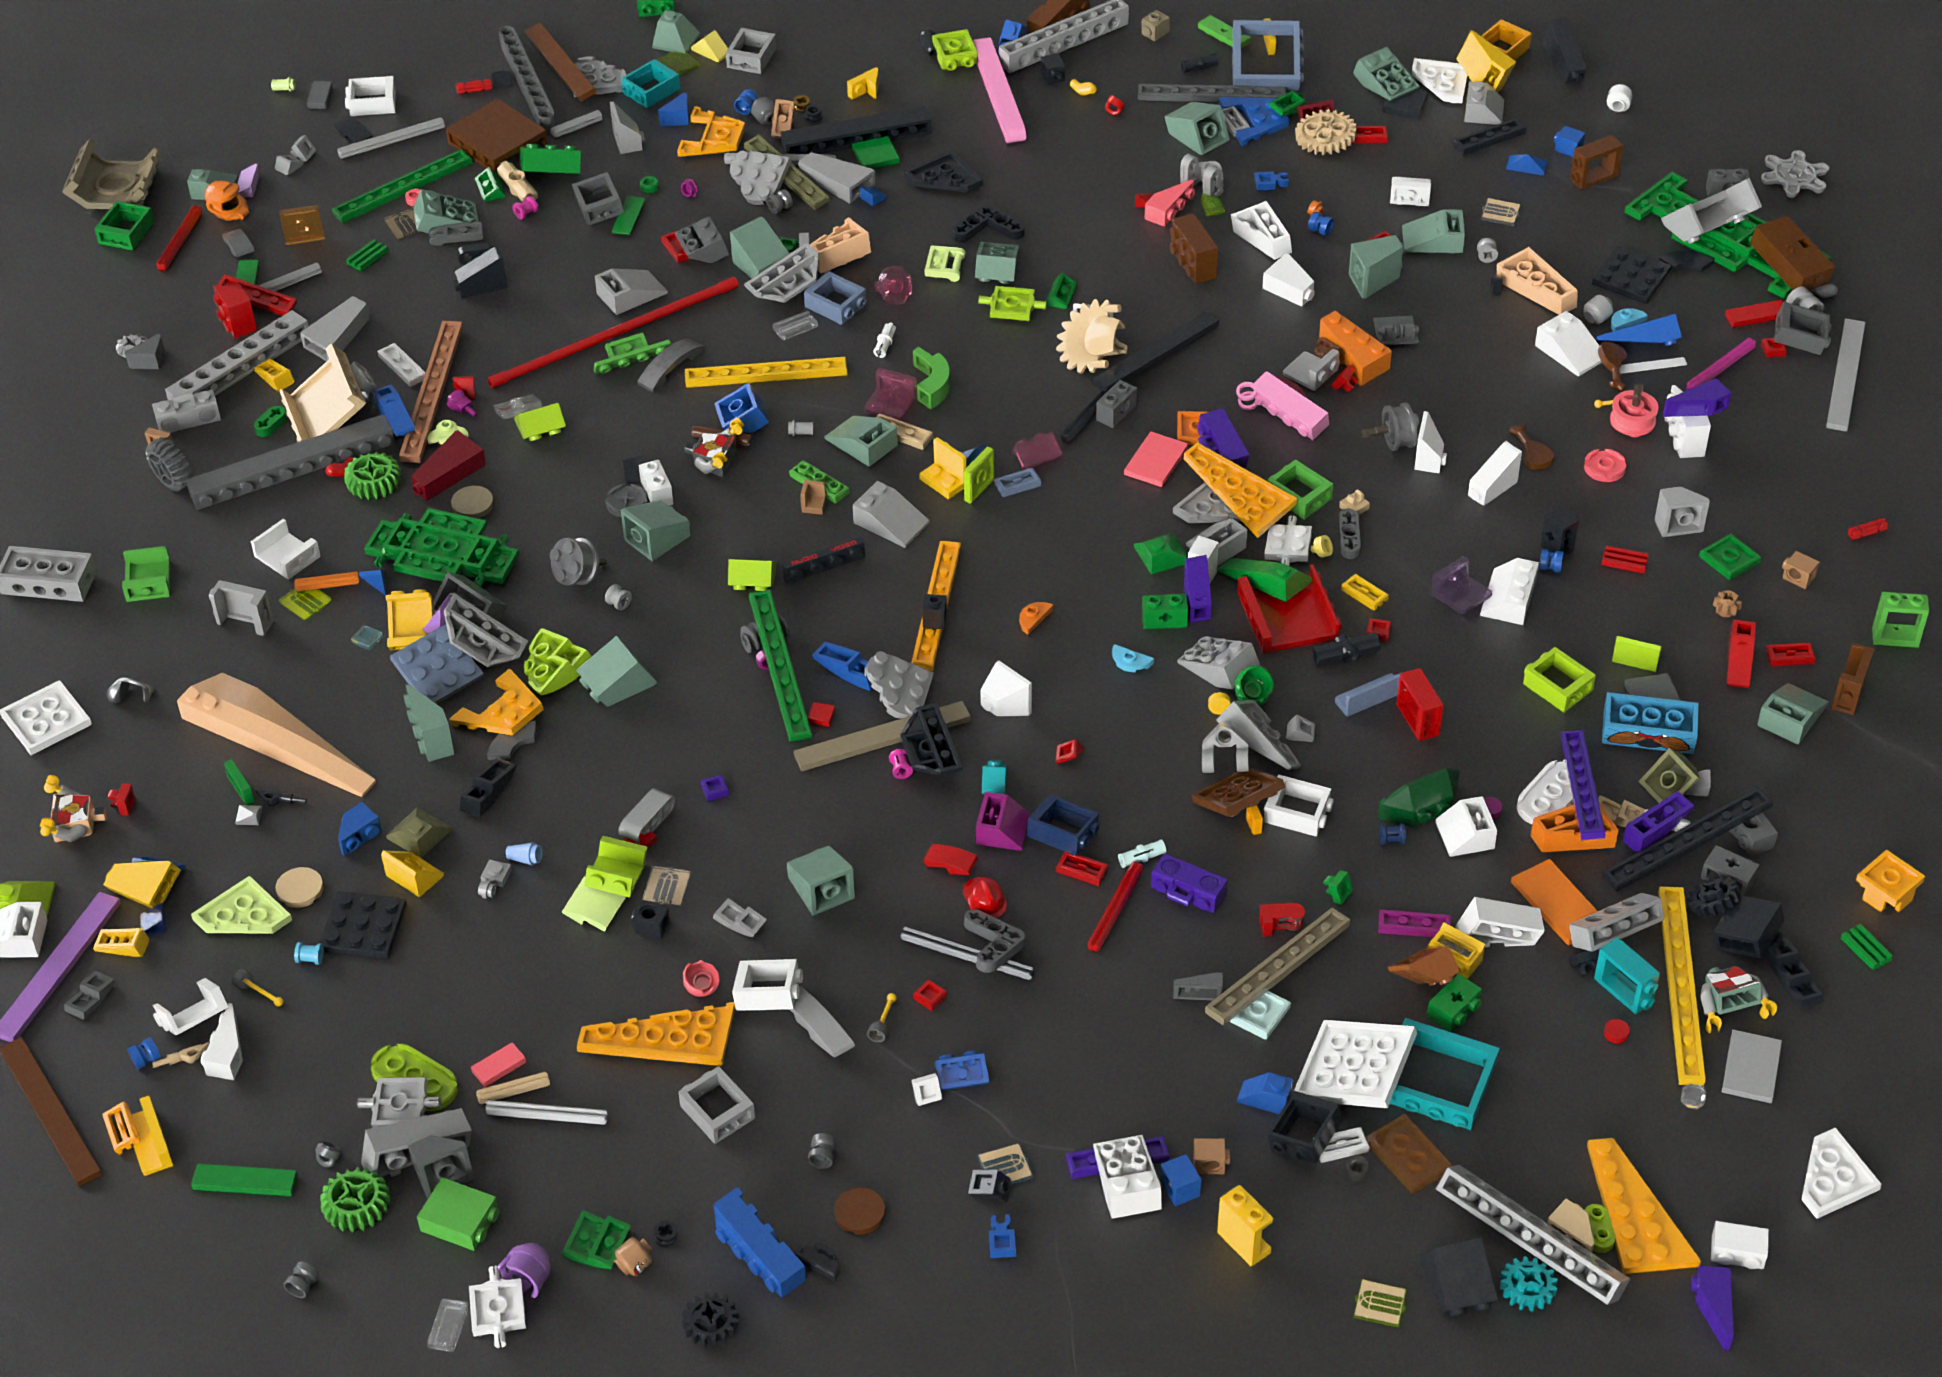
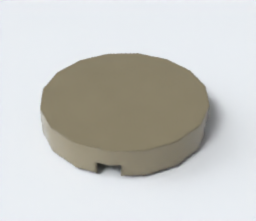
M482 486L464 487L453 495L451 499L452 509L455 514L480 519L486 516L493 508L492 493Z

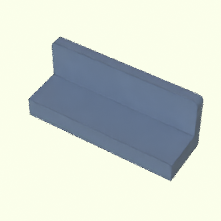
M1400 673L1397 675L1387 674L1335 697V703L1348 717L1393 698L1398 693Z

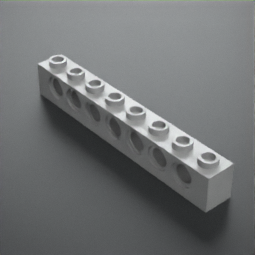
M1111 0L999 46L1001 66L1008 73H1012L1040 61L1041 56L1060 53L1125 26L1129 21V6L1122 0Z
M291 310L166 388L167 399L170 400L172 396L188 392L195 394L212 389L214 395L219 394L254 372V368L269 358L273 360L302 341L300 332L309 327L308 321Z
M1456 1165L1446 1169L1436 1190L1607 1305L1620 1299L1630 1281L1629 1277L1462 1166Z

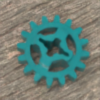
M1524 1256L1523 1262H1519L1515 1258L1513 1259V1264L1507 1263L1505 1270L1501 1272L1499 1288L1504 1290L1503 1298L1510 1297L1511 1306L1515 1303L1520 1304L1519 1310H1523L1524 1306H1528L1530 1312H1533L1534 1306H1538L1542 1310L1544 1309V1304H1551L1552 1298L1556 1295L1558 1280L1553 1278L1554 1270H1546L1547 1264L1545 1262L1541 1265L1537 1264L1538 1258H1534L1532 1262L1528 1261L1527 1256Z

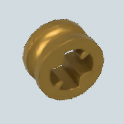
M806 95L796 96L793 100L796 111L805 112L806 108L810 106V98Z

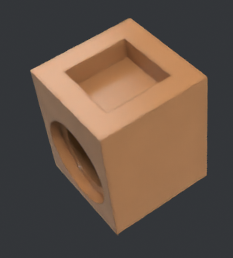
M1796 551L1791 558L1787 557L1782 566V569H1784L1782 578L1806 589L1816 577L1819 561Z
M1194 1138L1193 1160L1195 1170L1198 1174H1224L1225 1164H1230V1149H1225V1139Z

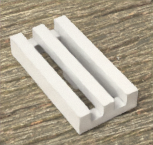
M1358 1127L1334 1133L1329 1143H1337L1326 1146L1319 1159L1323 1163L1369 1152V1145L1362 1128ZM1354 1137H1359V1138H1357V1139H1353V1140L1346 1141V1139H1350V1138H1354Z

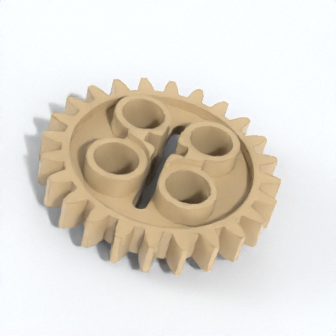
M1329 109L1326 113H1323L1322 110L1319 111V114L1312 112V116L1306 115V119L1301 118V123H1297V128H1295L1298 146L1302 145V149L1307 148L1308 153L1314 150L1315 155L1318 152H1322V155L1325 152H1329L1332 155V151L1339 153L1340 148L1346 150V145L1351 146V142L1355 141L1356 123H1354V119H1350V115L1344 116V112L1337 114V110L1333 111V113H1330Z

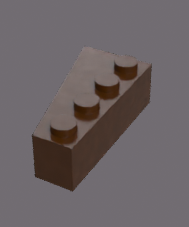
M1047 0L1045 5L1041 4L1027 19V28H1029L1027 34L1089 10L1090 0Z

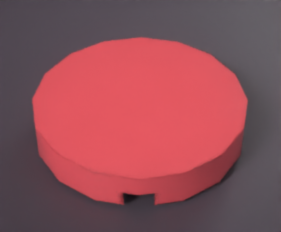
M1596 449L1586 456L1584 469L1587 475L1595 480L1613 482L1624 476L1627 464L1625 463L1624 456L1617 451L1611 449L1599 451V449Z

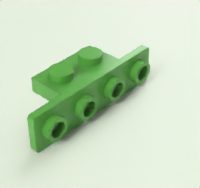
M639 333L605 344V349L609 358L595 362L594 373L604 374L616 367H627L635 361H646L649 357L660 354L671 345V342L666 340L648 346L644 334Z

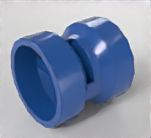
M745 89L734 102L736 111L742 115H748L751 112L753 102L758 99L757 94L750 89Z
M1315 211L1309 219L1308 229L1314 232L1319 231L1320 234L1328 236L1333 228L1334 218L1329 216L1323 217L1321 213Z
M1542 549L1539 570L1552 569L1553 572L1560 573L1563 552L1556 551L1554 553L1548 549ZM1552 556V557H1551V564L1548 565V563H1549V557Z
M151 1037L144 1039L142 1044L138 1046L132 1045L127 1048L130 1058L138 1070L145 1067L149 1061L154 1062L161 1059L160 1053Z

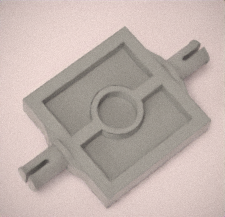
M425 1077L378 1078L377 1088L373 1097L358 1098L357 1106L358 1108H372L371 1125L372 1127H380L399 1121L420 1118L424 1116L426 1107H441L440 1103H442L440 1096L427 1097L428 1080Z

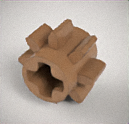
M1730 590L1723 591L1722 593L1718 592V597H1715L1713 606L1717 607L1716 613L1722 617L1736 616L1737 610H1740L1742 604L1741 601H1738L1739 595Z

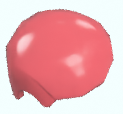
M700 960L686 965L683 971V984L690 994L705 997L715 992L720 982L719 972L712 964Z

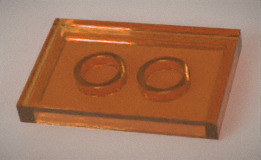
M1406 1114L1365 1137L1372 1151L1411 1194L1444 1175L1448 1167L1453 1166Z

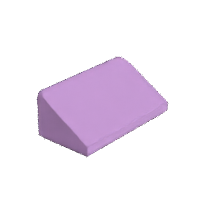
M254 164L240 173L237 184L240 186L238 194L242 197H254L260 176L258 164Z

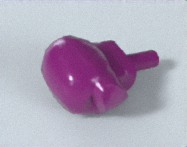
M456 390L447 397V406L453 411L469 412L473 417L477 416V413L471 408L472 402L464 395L463 390Z

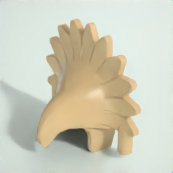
M1095 299L1090 308L1085 303H1082L1080 313L1070 312L1072 321L1062 323L1066 331L1057 335V338L1063 342L1056 347L1058 352H1064L1060 357V361L1062 363L1069 361L1067 365L1069 370L1077 366L1078 373L1082 374L1088 367L1089 371L1094 373L1096 368H1108L1109 362L1108 360H1101L1103 357L1127 354L1128 346L1119 342L1115 337L1117 329H1125V325L1120 320L1109 316V313L1121 312L1120 304H1110L1108 300H1105L1100 306L1099 301Z

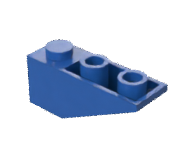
M392 384L372 391L378 413L385 415L396 436L407 435L410 431L416 430L398 392Z

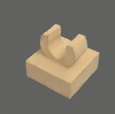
M1357 489L1354 493L1349 494L1340 501L1339 508L1342 510L1353 509L1360 515L1369 509L1370 502L1365 500L1364 494Z

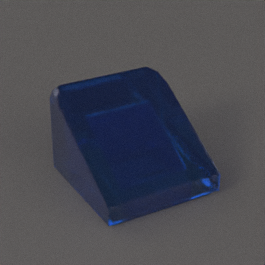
M162 903L141 914V928L146 934L166 931L165 911Z

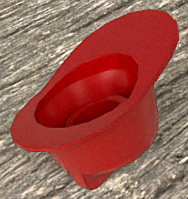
M975 877L964 885V897L971 910H980L995 918H999L1005 913L1007 901L1001 887L995 880L988 877Z

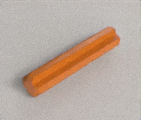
M358 572L299 578L294 581L295 589L299 592L359 584Z

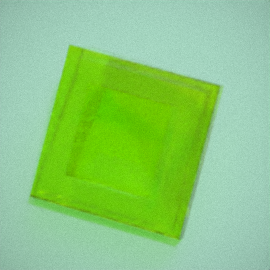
M1202 194L1201 205L1206 216L1225 213L1219 198Z

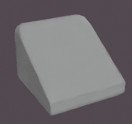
M291 155L277 156L274 168L285 175H289L300 168L303 162Z
M1296 714L1287 724L1286 739L1305 742L1314 741L1315 723Z
M1709 769L1698 772L1700 779L1685 795L1708 797L1711 786V771Z

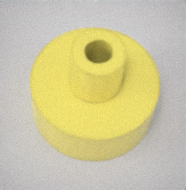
M1322 535L1314 539V545H1311L1310 550L1313 554L1316 553L1319 557L1323 558L1333 553V545L1327 535Z

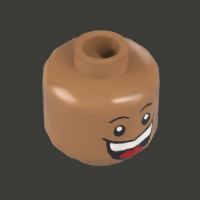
M631 1237L615 1251L616 1259L614 1262L626 1276L629 1274L637 1276L652 1263V1257L649 1253L653 1249L644 1239L638 1241L636 1238Z

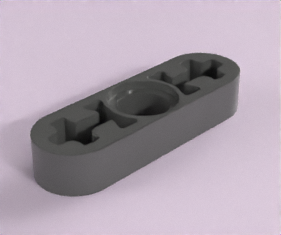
M1344 509L1339 514L1341 555L1346 559H1356L1360 555L1359 515L1353 509ZM1353 532L1355 535L1347 536L1344 533ZM1348 544H1352V550L1349 549Z

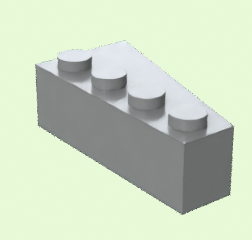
M462 1108L447 1110L442 1113L422 1116L407 1121H399L380 1127L376 1126L365 1130L361 1163L364 1170L368 1168L371 1173L376 1171L379 1177L389 1173L393 1177L401 1174L400 1169L413 1164L408 1145L432 1135L463 1141L467 1148L470 1145L472 1130Z

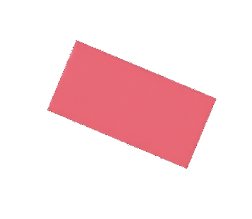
M512 1042L471 1066V1071L481 1084L487 1087L525 1064L526 1058Z

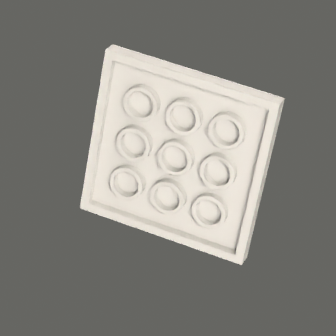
M1324 1020L1294 1091L1337 1104L1388 1108L1417 1035L1415 1026Z

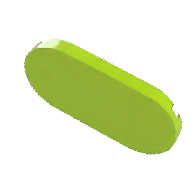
M409 1045L385 1046L378 1050L372 1058L371 1071L376 1082L378 1078L425 1077L428 1080L427 1097L440 1096L442 1103H440L441 1107H426L425 1111L443 1109L451 1104L457 1095L458 1085L454 1074L446 1067Z

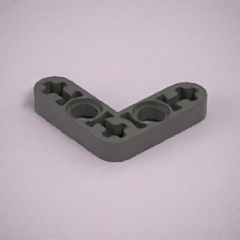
M973 909L965 913L964 927L992 941L977 954L976 967L978 970L985 973L994 972L1024 947L1025 934L1020 929L980 910Z

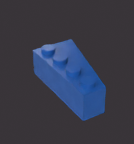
M736 1187L713 1204L717 1229L715 1233L722 1243L727 1242L731 1246L734 1255L738 1259H743L748 1264L750 1271L755 1276L759 1275L764 1280L766 1287L771 1292L775 1291L783 1298L806 1281L805 1266L784 1241L778 1243V1237L769 1223L762 1224L761 1219L757 1215L758 1210L752 1203L748 1206L742 1200L743 1192Z

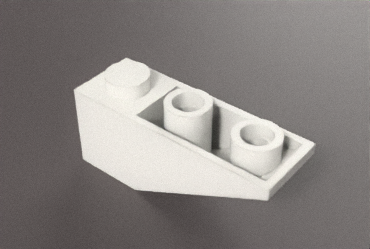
M229 1003L228 1008L220 1015L216 1031H213L207 1050L202 1053L201 1064L207 1076L234 1080L243 1062L237 1018L232 1003Z

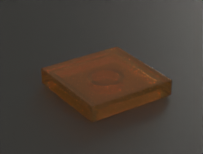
M318 205L279 211L286 245L325 239Z

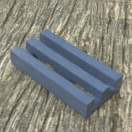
M1033 468L994 479L995 486L998 487L1002 497L1041 486V480Z

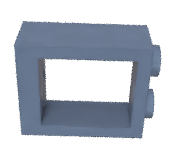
M828 271L804 291L805 307L843 325L866 305V289ZM835 291L848 297V299L839 305L826 299V297Z

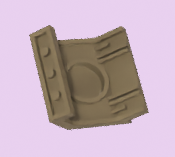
M89 139L79 150L62 193L86 209H110L116 201L143 206L157 171V166L161 161L159 159L161 150L154 147L142 161H108L93 152L96 142Z

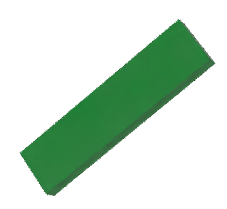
M197 1164L191 1186L193 1190L292 1196L298 1174L296 1170Z

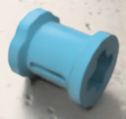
M297 942L294 952L295 963L306 961L321 965L324 953L323 944L314 946L303 945L302 942Z

